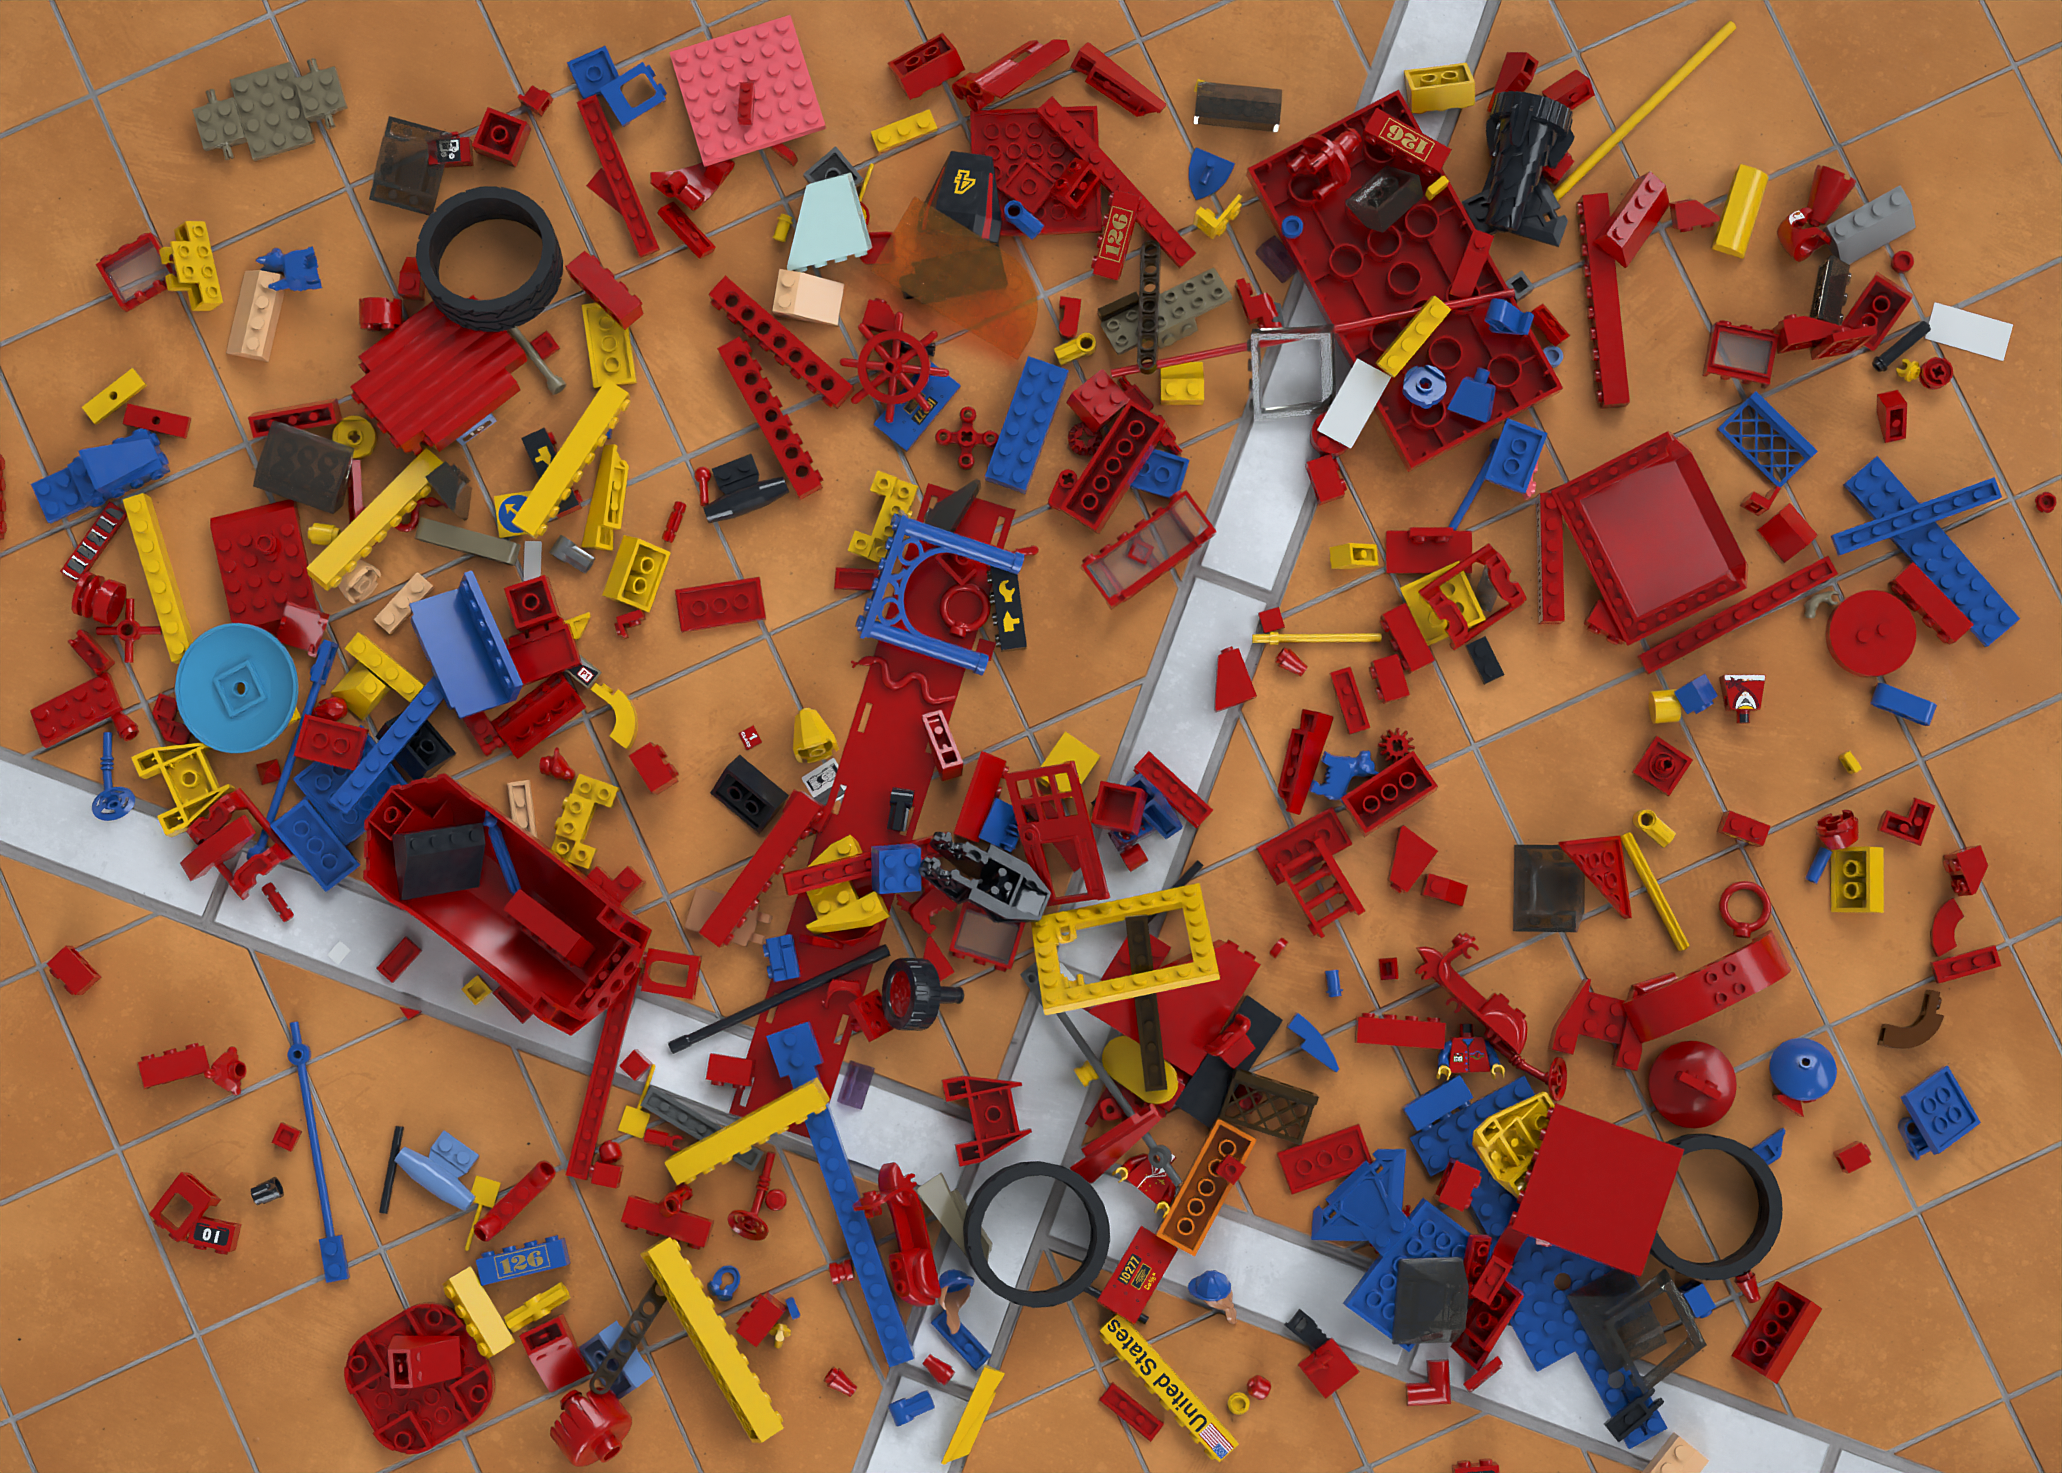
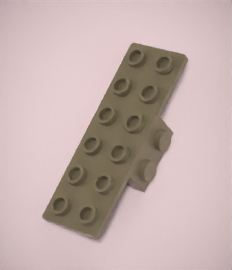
M1215 268L1209 269L1160 294L1158 347L1160 349L1170 346L1174 342L1198 331L1195 321L1196 317L1232 300L1231 293ZM1147 303L1143 308L1150 311L1154 309L1155 305ZM1139 305L1101 323V327L1117 355H1121L1138 346ZM1146 322L1143 325V328L1147 330L1154 327L1153 322Z

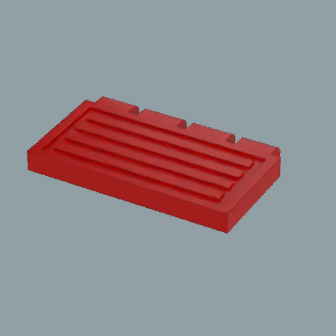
M562 617L548 622L549 630H547L545 624L529 629V638L524 631L508 637L510 645H508L506 639H503L523 686L582 665L571 626L568 623L565 624Z

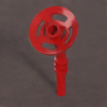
M1500 1041L1490 1043L1508 1059L1509 1063L1512 1062V1066L1516 1065V1069H1521L1538 1080L1545 1082L1554 1101H1560L1563 1098L1567 1086V1067L1563 1058H1555L1549 1072L1544 1073L1526 1063L1524 1058L1521 1059V1055L1517 1056ZM1557 1086H1559L1558 1091L1555 1094L1554 1090L1557 1088Z
M767 1152L762 1174L758 1177L760 1179L757 1181L759 1185H756L757 1192L750 1212L734 1210L730 1212L727 1218L729 1226L737 1234L754 1241L765 1239L769 1233L766 1223L758 1217L765 1193L769 1190L767 1186H770V1174L776 1155L774 1152Z

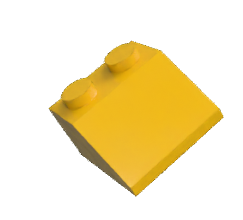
M1189 362L1160 368V405H1203V362Z

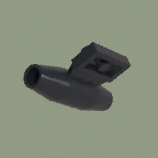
M752 454L712 468L718 488L725 495L704 506L703 509L709 523L733 519L771 504L788 494L789 490L783 476L759 481V471Z

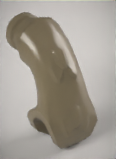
M1828 591L1814 595L1804 605L1805 617L1814 618L1821 602L1825 601L1830 606L1837 605L1838 602H1833L1831 596L1839 595L1837 591Z

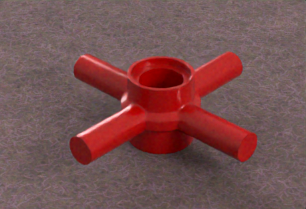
M126 598L125 620L121 621L117 627L96 628L97 635H118L120 639L125 641L124 663H133L134 641L139 640L142 635L163 634L161 626H140L134 620L133 598ZM132 625L133 632L127 636L126 629Z

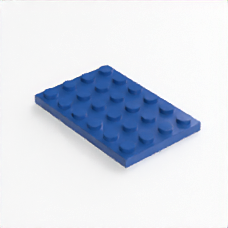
M1424 1198L1421 1199L1408 1216L1417 1229L1386 1258L1379 1255L1343 1302L1346 1307L1408 1352L1411 1351L1456 1292L1469 1235H1472Z

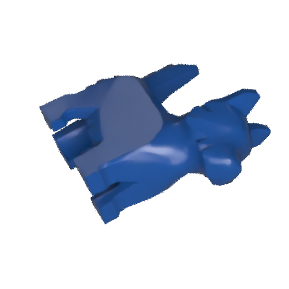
M313 246L304 250L291 251L287 254H283L279 248H274L265 256L256 259V262L264 265L260 269L262 271L272 273L284 272L285 278L269 284L268 288L278 291L289 288L290 290L301 292L307 289L322 288L317 270L319 268L316 256H314Z
M1324 751L1321 761L1329 766L1325 773L1326 778L1324 780L1326 782L1319 784L1317 781L1312 780L1309 791L1317 795H1324L1328 799L1342 802L1341 798L1347 794L1346 790L1353 776H1375L1379 773L1375 771V764L1370 757L1371 752L1360 751L1357 757L1334 756Z

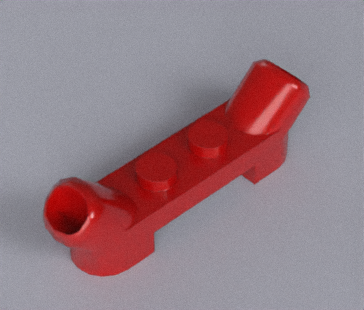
M545 1160L538 1162L516 1186L474 1225V1233L481 1241L489 1242L499 1232L503 1231L552 1182L556 1175L553 1165Z

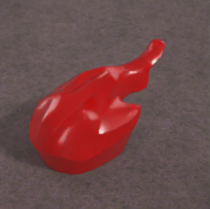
M339 697L326 698L318 702L320 706L313 709L311 716L337 722L346 716L347 704L344 699Z

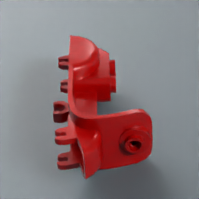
M1467 932L1463 935L1458 933L1451 941L1454 945L1443 954L1434 948L1426 946L1416 947L1425 963L1415 969V974L1424 972L1421 980H1427L1432 977L1451 996L1445 1001V1005L1448 1006L1450 1002L1454 1001L1457 1004L1456 1009L1453 1011L1454 1013H1458L1461 1007L1466 1009L1486 1028L1484 1038H1490V1043L1501 1041L1515 1054L1520 1055L1527 1040L1528 1026L1527 1021L1524 1019L1526 1015L1518 1008L1514 1010L1508 1005L1509 999L1502 993L1498 995L1493 993L1488 999L1484 998L1451 966V962L1461 954L1466 959L1472 958L1467 953L1469 947L1474 948L1476 951L1479 950V947L1472 943L1476 940L1475 936H1470Z
M886 1163L881 1166L879 1171V1191L872 1190L862 1193L863 1197L859 1198L852 1207L854 1211L865 1210V1217L873 1218L874 1215H882L880 1205L884 1202L887 1203L899 1252L890 1254L888 1257L895 1291L903 1301L910 1305L918 1307L931 1306L935 1304L936 1298L941 1297V1289L922 1205L917 1193L913 1190L917 1182H911L915 1174L910 1173L903 1176L897 1163Z

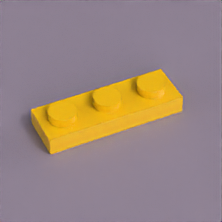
M928 109L873 130L871 135L878 153L936 132L938 129L932 113Z

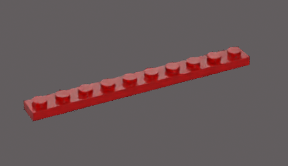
M1053 96L1036 110V113L1077 158L1087 161L1094 166L1102 175L1099 179L1100 183L1110 193L1114 194L1115 190H1120L1142 196L1136 222L1153 240L1159 243L1160 248L1179 269L1195 256L1196 252Z
M1826 556L1637 657L1645 672L1649 675L1838 575V572L1829 556Z
M640 967L637 968L635 974L608 1007L566 1176L588 1180L642 970Z

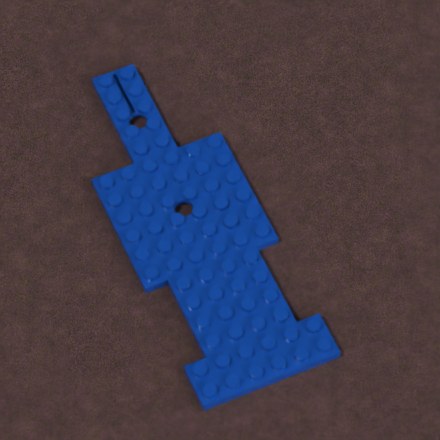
M1524 1075L1465 1108L1458 1110L1445 1120L1434 1123L1430 1129L1424 1132L1420 1131L1409 1137L1430 1176L1446 1169L1450 1158L1481 1171L1479 1176L1482 1178L1477 1189L1473 1188L1470 1196L1473 1198L1470 1205L1486 1235L1492 1238L1486 1264L1492 1255L1499 1237L1509 1224L1513 1211L1517 1212L1520 1204L1516 1203L1518 1198L1513 1196L1491 1176L1472 1146L1473 1132L1489 1116L1535 1095ZM1528 1236L1518 1250L1512 1268L1505 1278L1524 1293L1522 1301L1509 1322L1537 1372L1576 1352L1610 1417H1612L1626 1406L1629 1401H1632L1636 1396L1639 1397L1646 1390L1614 1330L1652 1310V1307L1634 1275L1554 1245L1550 1247L1536 1245V1239ZM1560 1273L1568 1274L1571 1279L1569 1288L1565 1290L1557 1289L1554 1284L1555 1277ZM1613 1371H1619L1624 1376V1383L1619 1388H1612L1608 1384L1609 1374ZM1649 1397L1643 1403L1648 1408V1406L1653 1402V1400L1651 1397ZM1658 1409L1642 1425L1623 1439L1628 1449L1668 1429Z

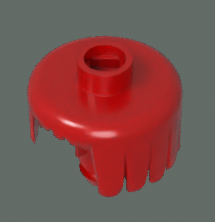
M597 1387L596 1389L602 1391L605 1387ZM610 1389L604 1394H595L590 1390L586 1393L589 1401L577 1390L570 1391L560 1400L561 1410H565L559 1416L562 1424L558 1420L554 1422L555 1428L551 1426L550 1437L573 1466L584 1467L598 1460L605 1463L615 1457L623 1447L621 1442L631 1429L632 1417Z

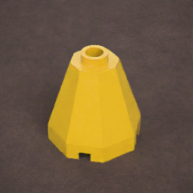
M811 708L801 709L795 716L793 751L797 761L803 763L802 759H807V763H814L830 758L833 755V749L836 752L839 750L834 734L816 710Z

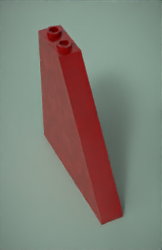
M1220 939L1212 942L1220 980L1156 993L1164 1059L1191 1076L1195 1074L1207 1054L1203 1050L1204 1045L1211 1044L1217 1038L1261 965L1255 961V955L1246 950L1244 953L1237 950L1239 945L1229 939L1227 942ZM1192 953L1159 969L1194 962ZM1134 997L1082 1008L1140 1044Z

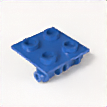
M995 798L978 837L1007 852H1012L1013 849H1016L1017 837H1020V835L1018 834V825L1013 806ZM1025 811V815H1026V818H1027V820H1028L1029 817H1027V816H1028L1029 813Z

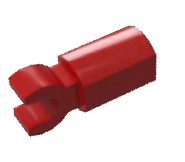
M647 1128L644 1142L664 1148L667 1145L672 1151L677 1152L681 1148L674 1145V1140H683L684 1137L682 1135L669 1136V1133Z

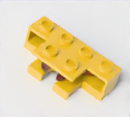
M185 221L174 229L176 241L170 242L171 247H162L159 250L162 264L174 263L176 270L172 271V274L165 276L168 291H187L192 311H211L222 304L223 299L205 221Z

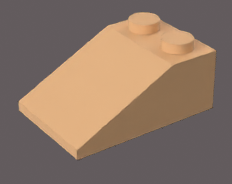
M779 269L772 311L776 317L838 326L844 284L802 272Z

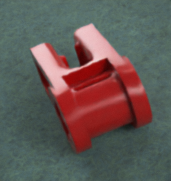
M1066 469L1059 474L1048 499V505L1055 510L1061 511V505L1078 481L1077 475L1073 470ZM1069 476H1072L1073 483L1069 482L1067 485H1065V481L1063 478H1068Z

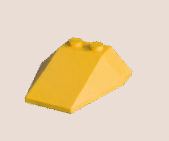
M1545 1091L1489 1116L1473 1132L1472 1146L1491 1176L1516 1198H1518L1521 1190H1526L1528 1183L1524 1182L1528 1169L1533 1170L1535 1162L1531 1161L1535 1148L1540 1150L1542 1141L1538 1139L1541 1130L1548 1127L1549 1120H1546L1549 1107H1555Z

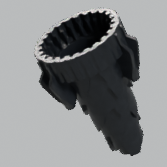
M1504 91L1495 95L1490 119L1486 122L1489 156L1492 157L1491 167L1493 169L1490 179L1491 189L1487 200V205L1490 206L1485 224H1488L1489 227L1497 232L1505 233L1519 229L1526 203L1531 200L1534 186L1540 180L1543 166L1546 167L1548 165L1549 168L1556 169L1558 163L1563 159L1575 138L1571 131L1573 112L1564 104L1541 95L1519 91Z

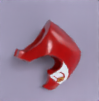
M1808 207L1791 213L1782 221L1777 229V236L1781 245L1797 262L1807 259L1822 245L1827 244L1830 246L1832 243L1831 238L1819 228L1802 229L1807 223L1809 215L1813 213V210Z

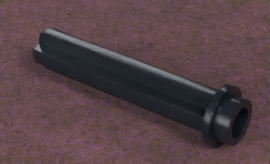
M1921 321L1881 356H1876L1872 362L1873 367L1878 372L1886 371L1892 362L1930 332L1931 327L1929 323Z

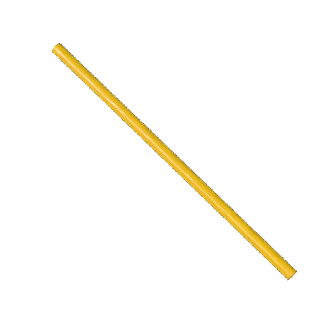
M1728 21L1553 191L1557 201L1579 182L1736 29V25L1732 21Z

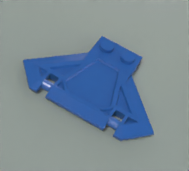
M1377 1149L1373 1153V1156L1376 1158L1374 1162L1369 1164L1367 1161H1364L1325 1199L1329 1203L1327 1207L1322 1209L1318 1206L1313 1210L1311 1240L1369 1241L1379 1254L1386 1258L1417 1229L1402 1211L1406 1149ZM1381 1166H1383L1384 1168L1379 1173H1377L1376 1171ZM1335 1211L1336 1214L1330 1218L1329 1216Z

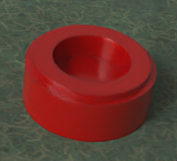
M1899 251L1891 259V266L1898 273H1906L1914 265V257L1908 251Z
M1280 938L1270 950V955L1276 959L1289 942L1284 938Z

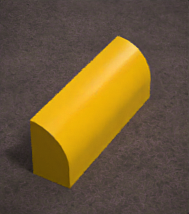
M1740 164L1735 169L1711 249L1744 259L1769 179L1766 173Z

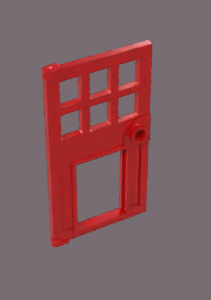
M1066 761L1062 764L1005 773L1004 777L1027 862L1051 892L1046 907L1096 899L1098 901L1109 899L1110 894L1075 761ZM1067 773L1071 787L1070 791L1059 792L1055 778L1056 774ZM1048 776L1052 794L1040 795L1036 778ZM1028 779L1033 797L1021 798L1017 781ZM1073 797L1078 814L1066 816L1061 799ZM1054 800L1058 817L1046 819L1043 801ZM1035 803L1039 820L1027 822L1023 805ZM1073 839L1087 893L1056 897L1042 844Z

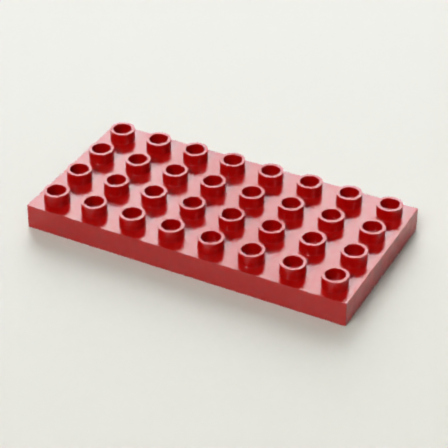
M1399 89L1314 133L1333 141L1341 133L1345 132L1346 129L1353 128L1362 138L1360 145L1346 157L1351 171L1350 180L1338 190L1332 191L1323 201L1316 200L1312 194V191L1324 182L1318 173H1310L1313 169L1311 168L1308 171L1305 166L1297 175L1293 176L1286 169V165L1296 158L1298 152L1303 149V141L1305 139L1247 169L1246 176L1328 326L1423 307L1431 296H1436L1442 302L1459 299L1449 295L1470 235L1475 227L1450 182L1445 189L1431 200L1425 195L1427 188L1440 177L1445 176L1447 178L1446 174L1441 169L1437 177L1427 176L1421 171V168L1415 165H1407L1402 161L1401 157L1387 154L1383 147L1377 144H1369L1365 141V137L1362 136L1376 108L1422 133ZM1288 216H1297L1303 222L1302 233L1297 238H1287L1281 231L1282 222ZM1489 252L1471 297L1509 289ZM1513 297L1502 299L1511 303L1513 306L1520 310ZM1490 302L1452 309L1395 377H1391L1376 403L1374 411L1408 472L1505 422L1507 418L1511 419L1547 400L1563 389L1531 328L1528 335L1493 333L1489 330L1490 324L1485 321ZM1413 318L1333 333L1351 368L1358 358L1387 374L1375 363ZM1431 365L1439 369L1445 377L1447 388L1443 399L1428 409L1410 402L1402 393L1404 377L1415 366L1419 368ZM1478 368L1490 371L1487 383L1496 386L1491 419L1486 423L1447 409L1463 378L1467 376L1474 378ZM1420 383L1421 388L1428 389V383Z

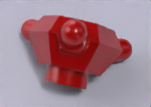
M231 1046L228 1048L227 1053L224 1052L211 1065V1069L204 1071V1077L212 1079L215 1084L228 1092L231 1091L233 1095L237 1096L241 1093L240 1080L245 1077L247 1068L243 1062L238 1060L237 1048Z

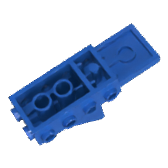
M137 429L127 438L121 437L113 440L111 445L79 450L80 456L74 458L72 463L67 464V468L32 483L31 486L47 522L51 524L88 506H101L109 499L118 498L124 495L125 492L140 488L144 483L160 479L164 474L170 472L167 465L169 464L164 452H161L159 447L160 441L157 435L147 429Z

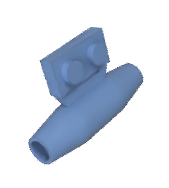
M445 1130L432 1145L429 1158L404 1147L394 1160L418 1184L439 1199L463 1211H466L476 1198L458 1178L468 1173L479 1158V1155Z

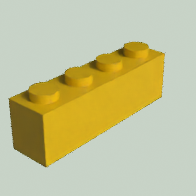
M1431 296L1375 364L1391 377H1395L1451 309L1436 296Z
M359 632L344 648L410 703L426 686L369 638Z
M471 1266L442 1284L445 1295L452 1300L455 1305L456 1314L464 1320L466 1330L471 1337H474L478 1344L477 1349L482 1356L489 1359L515 1342Z

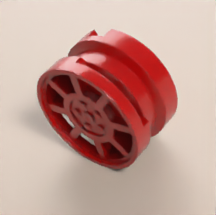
M1933 357L1920 367L1921 370L1918 376L1920 383L1925 388L1931 390L1940 389L1952 379L1953 367L1947 359Z

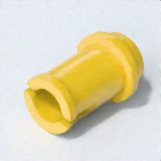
M780 214V217H777L778 223L772 237L773 239L786 242L790 225H793V217L786 214Z

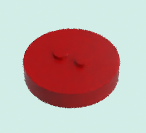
M1878 590L1861 591L1842 600L1831 612L1825 631L1826 644L1832 658L1845 671L1859 677H1879L1897 670L1909 659L1916 643V625L1910 610L1897 597Z

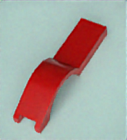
M1508 1224L1499 1237L1490 1259L1469 1293L1490 1306L1510 1272L1518 1250L1528 1237L1513 1231L1512 1224Z

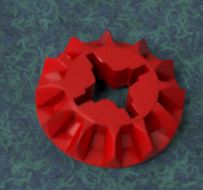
M1083 421L1075 424L1068 434L1070 448L1081 456L1094 454L1102 443L1100 430L1094 434ZM1083 430H1085L1087 436L1094 437L1088 440L1087 447H1085L1082 440H1076L1082 437Z

